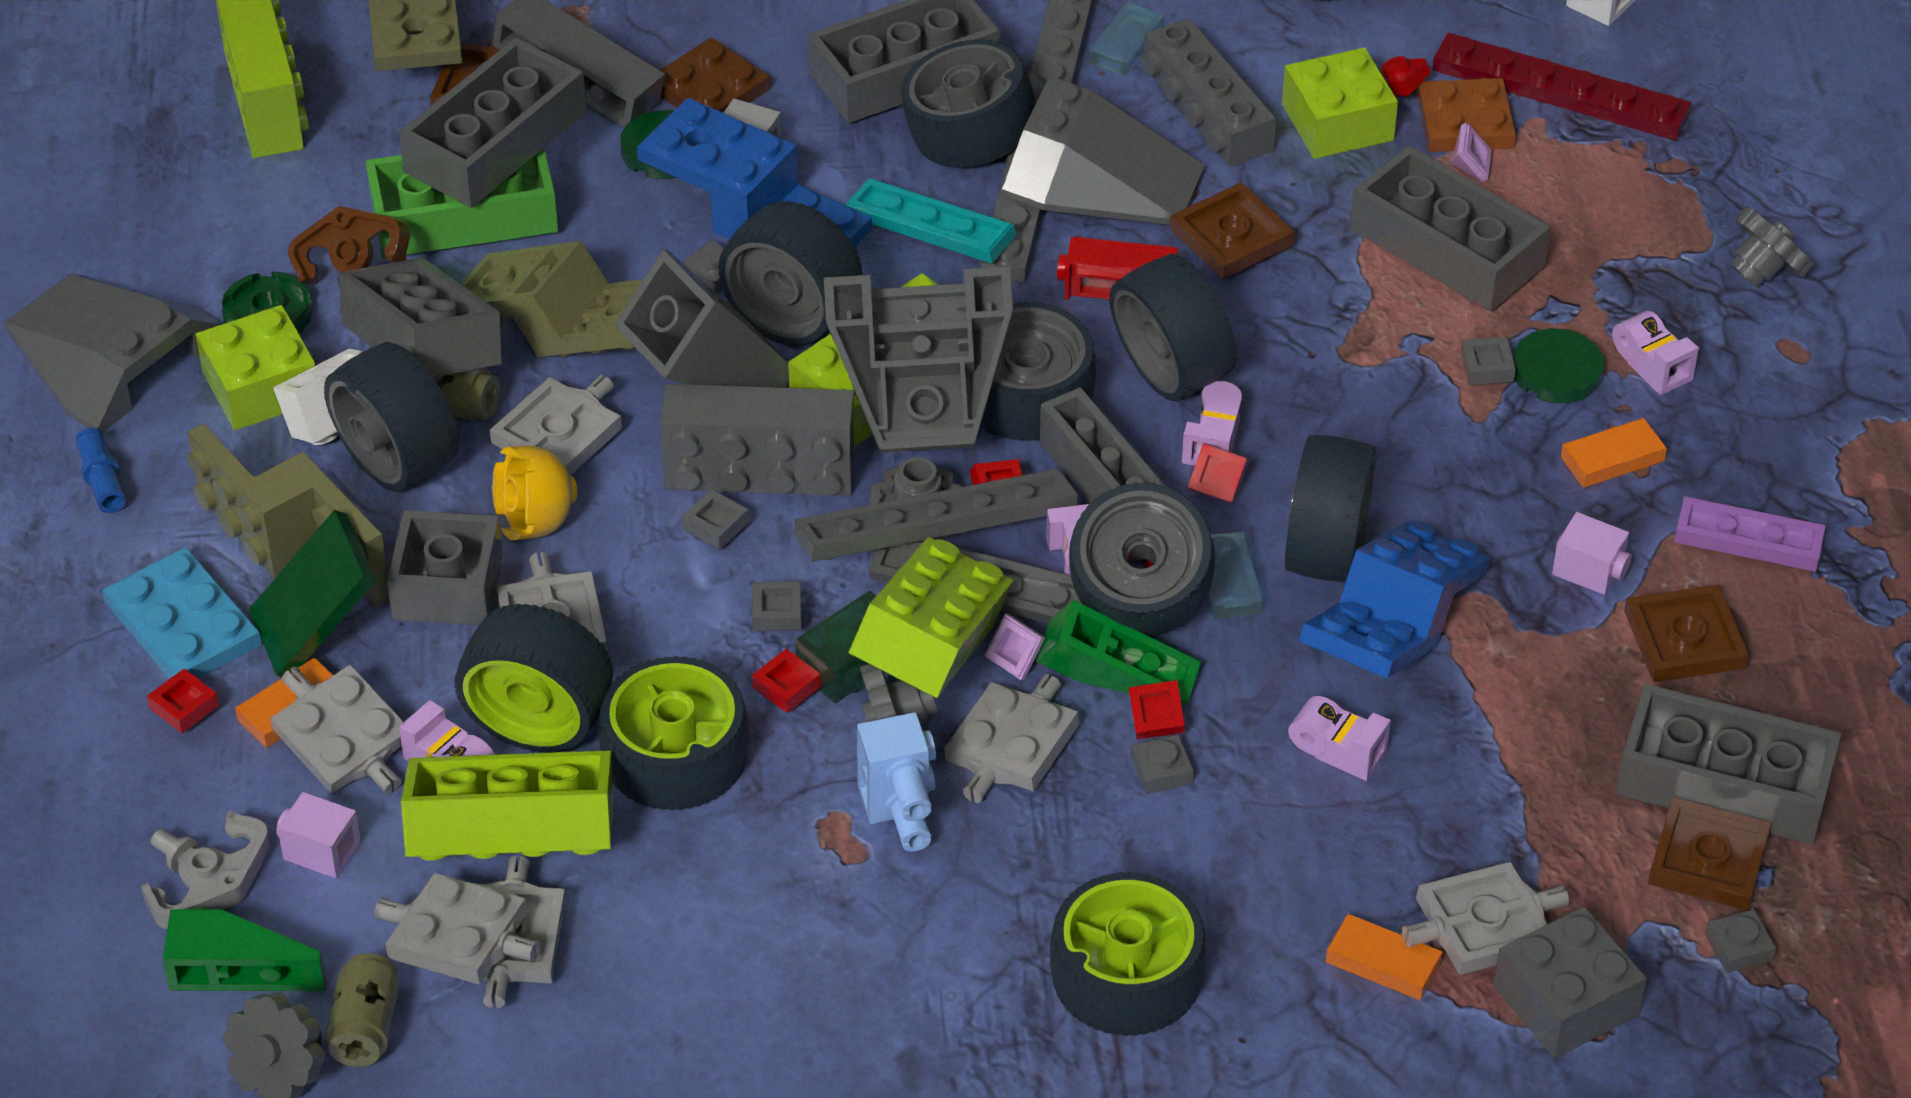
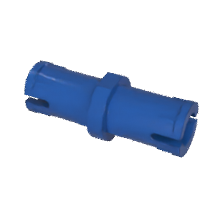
M87 428L82 430L76 436V443L83 462L81 467L85 483L92 487L100 511L103 513L117 512L126 503L118 478L120 474L119 464L116 458L110 455L103 434L99 429Z

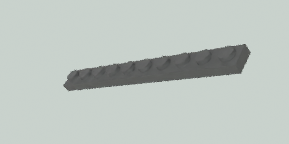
M1094 0L1048 1L1029 75L1034 91L1035 103H1037L1049 76L1074 84ZM1015 149L1008 156L993 218L1014 224L1016 237L992 264L981 261V268L1010 266L1011 280L1025 282L1042 210L1001 196L1004 182L1016 152Z

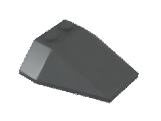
M1049 76L1023 129L1002 188L1001 196L1046 211L1170 225V216L1188 207L1205 165L1093 91Z
M1010 266L964 269V284L872 289L870 275L824 278L826 325L880 453L975 447L1013 315Z
M74 274L66 276L4 322L9 335L65 413L85 427L97 428L102 433L132 410L127 383L176 346H179L196 358H200L195 333L223 324L197 307Z

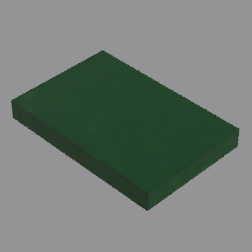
M334 509L249 608L276 676L283 677L287 671L291 673L292 667L299 668L377 581L346 513Z

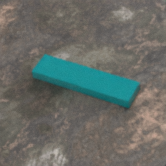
M871 178L845 204L871 216L872 225L991 264L1016 237L1014 224Z

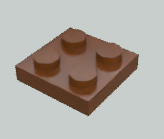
M1503 78L1423 81L1417 87V100L1428 152L1454 151L1461 125L1465 123L1470 124L1491 149H1514L1516 134Z

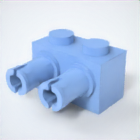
M916 712L857 724V781L869 823L874 824L894 819L903 849L910 852L922 850L931 842V834L925 817L931 813L928 792L935 790L934 773L929 762L936 759L935 745L930 730L922 731Z

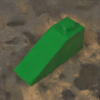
M1075 600L1069 602L1049 621L1044 635L1045 639L1036 662L1078 682L1129 693V687L1177 680L1181 706H1185L1189 702L1201 663L1137 630L1121 625L1104 614Z
M206 908L170 909L162 958L169 991H325L326 979L321 951L225 910Z

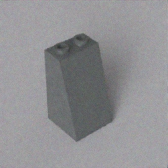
M662 250L614 323V326L665 379L692 385L786 388L789 383L788 361L745 317L668 250Z

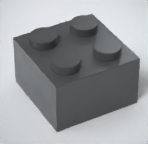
M403 510L387 579L392 620L480 625L492 610L503 557L499 516Z
M1583 906L1499 948L1493 986L1552 1057L1556 1059L1638 1017L1647 978Z

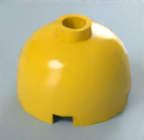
M528 445L503 448L500 453L506 455L505 461L495 462L492 482L496 515H505L511 528H501L503 534L512 541L533 539L553 533L563 524L569 514L571 504L576 501L577 484L574 477L569 476V472L560 458L545 448Z

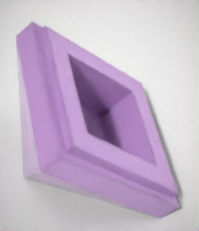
M1468 123L1461 125L1450 164L1484 182L1488 180L1492 149Z
M1004 614L984 656L1018 679L1025 680L1045 637L1010 614Z

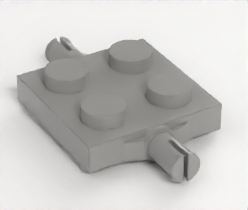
M601 374L586 389L568 387L551 377L547 378L490 429L491 443L501 449L510 446L527 445L545 448L557 455L565 464L569 476L572 475L622 429L621 416L604 407L599 402L608 392L613 390L612 381L607 376L604 378V375Z
M540 552L542 566L539 565L537 553H534L529 558L533 577L518 583L496 586L499 608L509 604H529L553 609L585 626L589 632H592L599 639L604 649L607 650V641L592 571L569 575L552 574L549 555L545 552Z
M350 664L326 681L313 685L298 667H292L291 673L287 671L282 677V682L297 696V699L270 718L271 728L331 794H334L351 781L370 776L383 790L384 794H391L392 788L394 791L397 790L401 784V779L385 763L394 751L402 747L399 726L404 722Z
M1049 674L1043 675L1034 691L1029 694L991 682L944 748L946 761L967 768L974 774L968 785L963 789V794L969 801L972 802L974 798L975 803H980L990 786L994 783L1012 784L1030 791L1036 789L1079 726L1078 711L1050 702L1061 687L1056 677L1051 676L1050 678Z
M512 856L509 859L505 881L491 884H476L525 898L528 913L517 928L515 936L533 941L536 940L541 944L539 957L536 958L534 963L507 955L491 967L483 979L487 981L483 1003L489 1008H493L494 1000L496 1001L497 1009L505 1005V996L509 982L552 984L566 904L565 889L543 888L527 883L526 879L530 861L523 856H520L519 866L517 856Z
M1511 862L1425 883L1418 886L1416 900L1428 921L1403 926V941L1410 948L1414 945L1435 940L1445 949L1459 975L1497 965L1499 948L1547 925L1544 919V912L1567 907L1569 904L1568 893L1564 891L1565 888L1562 885L1536 893L1521 880Z
M434 873L417 899L412 901V903L405 905L382 897L375 907L376 919L399 924L385 943L388 959L479 985L491 967L503 959V957L509 955L534 963L540 954L541 944L539 941L515 936L516 930L527 915L528 910L525 898Z

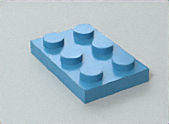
M186 547L102 589L105 604L168 679L184 668L196 678H200L262 645L260 632Z

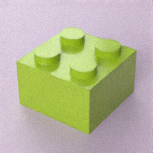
M1365 47L1285 65L1282 105L1313 159L1394 141L1398 101Z
M282 305L195 333L202 373L234 431L282 415L283 413L273 387L315 366L312 356Z

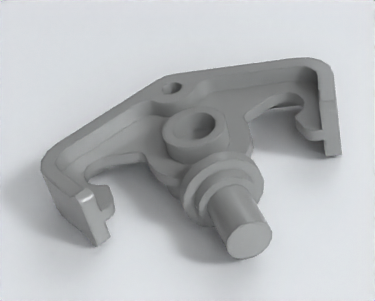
M228 811L225 817L226 833L233 839L245 837L250 840L247 847L232 854H226L214 847L198 848L197 841L192 837L176 838L163 828L157 830L151 838V845L166 855L168 868L174 872H179L181 881L188 887L189 891L181 903L169 905L165 902V891L158 887H150L148 882L142 884L141 890L145 905L148 907L156 924L163 929H167L170 909L206 908L224 910L240 903L245 898L271 846L266 824L257 818Z

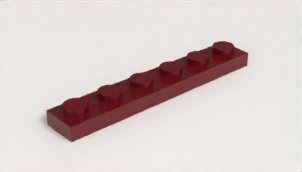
M1449 32L1433 58L1432 71L1463 80L1503 78L1505 90L1508 93L1677 141L1690 114V101Z

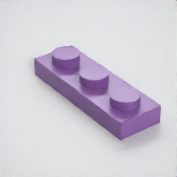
M1684 496L1674 543L1816 572L1826 525Z

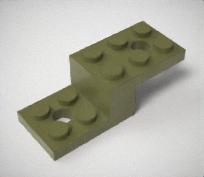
M369 0L375 71L462 63L455 0Z
M582 240L487 253L461 283L465 288L500 312L501 318L512 316L537 357L555 355L566 357L573 353H599L607 349L623 348L629 350L635 348L614 326V323L643 279L608 284Z
M204 423L187 431L191 452L187 453V460L196 476L197 485L193 486V492L198 503L205 511L211 509L218 516L223 530L230 538L237 537L242 542L248 557L256 566L262 564L276 578L335 509L348 514L377 580L364 596L375 608L390 600L382 533L304 452L254 477Z

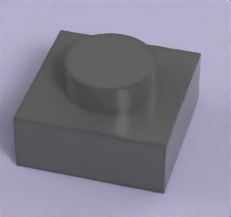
M711 239L682 261V263L716 293H719L722 288L719 281L718 265L724 246Z
M1507 337L1462 340L1461 357L1469 385L1514 382L1516 368Z
M713 489L708 491L682 516L683 530L719 550L749 523V509Z
M801 581L752 582L753 631L801 630Z
M1179 735L1131 745L1130 758L1145 794L1193 784L1194 771Z
M1755 909L1707 922L1705 935L1726 973L1774 961L1776 947Z

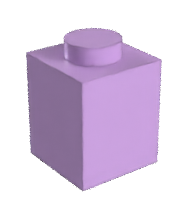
M1576 512L1557 542L1552 575L1605 595L1615 579L1621 581L1628 571L1632 554L1626 552L1629 532Z
M305 792L301 793L291 809L287 808L283 811L277 823L276 833L280 839L283 860L336 879L361 843L356 810Z

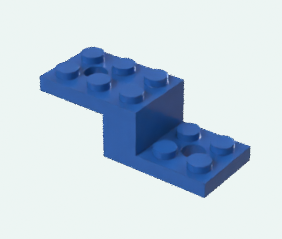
M687 98L637 147L638 161L711 193L713 232L730 239L738 228L757 211L768 204L779 201L802 203L819 210L820 213H824L826 217L832 219L845 232V235L853 243L854 248L872 230L871 216L798 185L797 145L690 98ZM694 143H701V144H697V145H695V146H691V144H694Z
M1419 521L1405 522L1356 550L1339 603L1305 622L1299 641L1388 679L1437 647L1454 594L1486 575L1491 557L1478 552L1479 547L1470 541L1458 538L1449 540L1436 535L1435 528Z

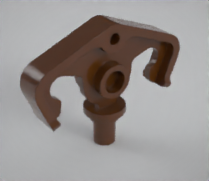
M339 206L294 238L289 245L288 256L298 275V280L301 283L314 285L318 282V266L309 259V253L312 248H327L333 266L340 272L367 268L373 259L371 239L379 233L387 231L390 234V242L384 249L387 260L392 262L407 260L406 253L410 240V228L404 220Z

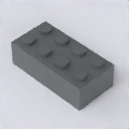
M905 0L807 34L808 68L810 76L847 123H851L902 105L901 91L903 80H905L909 70L919 60L923 59L924 56L929 55V53L936 51L938 48L940 49L945 45L958 43L959 41L985 39L1000 42V31L974 0Z
M515 37L399 131L404 173L470 208L474 207L587 112L583 71Z
M1410 145L1354 189L1350 229L1490 312L1545 267L1551 226Z
M423 257L339 273L342 325L371 347L385 342L396 343L404 347L422 363L436 382L442 380L444 375L454 373L479 374L485 371V367L502 364L500 312Z
M665 384L660 420L664 489L710 491L713 489L726 492L851 496L855 459L853 390Z
M1644 683L1622 755L1615 794L1667 808L1670 806L1672 797L1772 822L1769 834L1814 845L1842 733Z

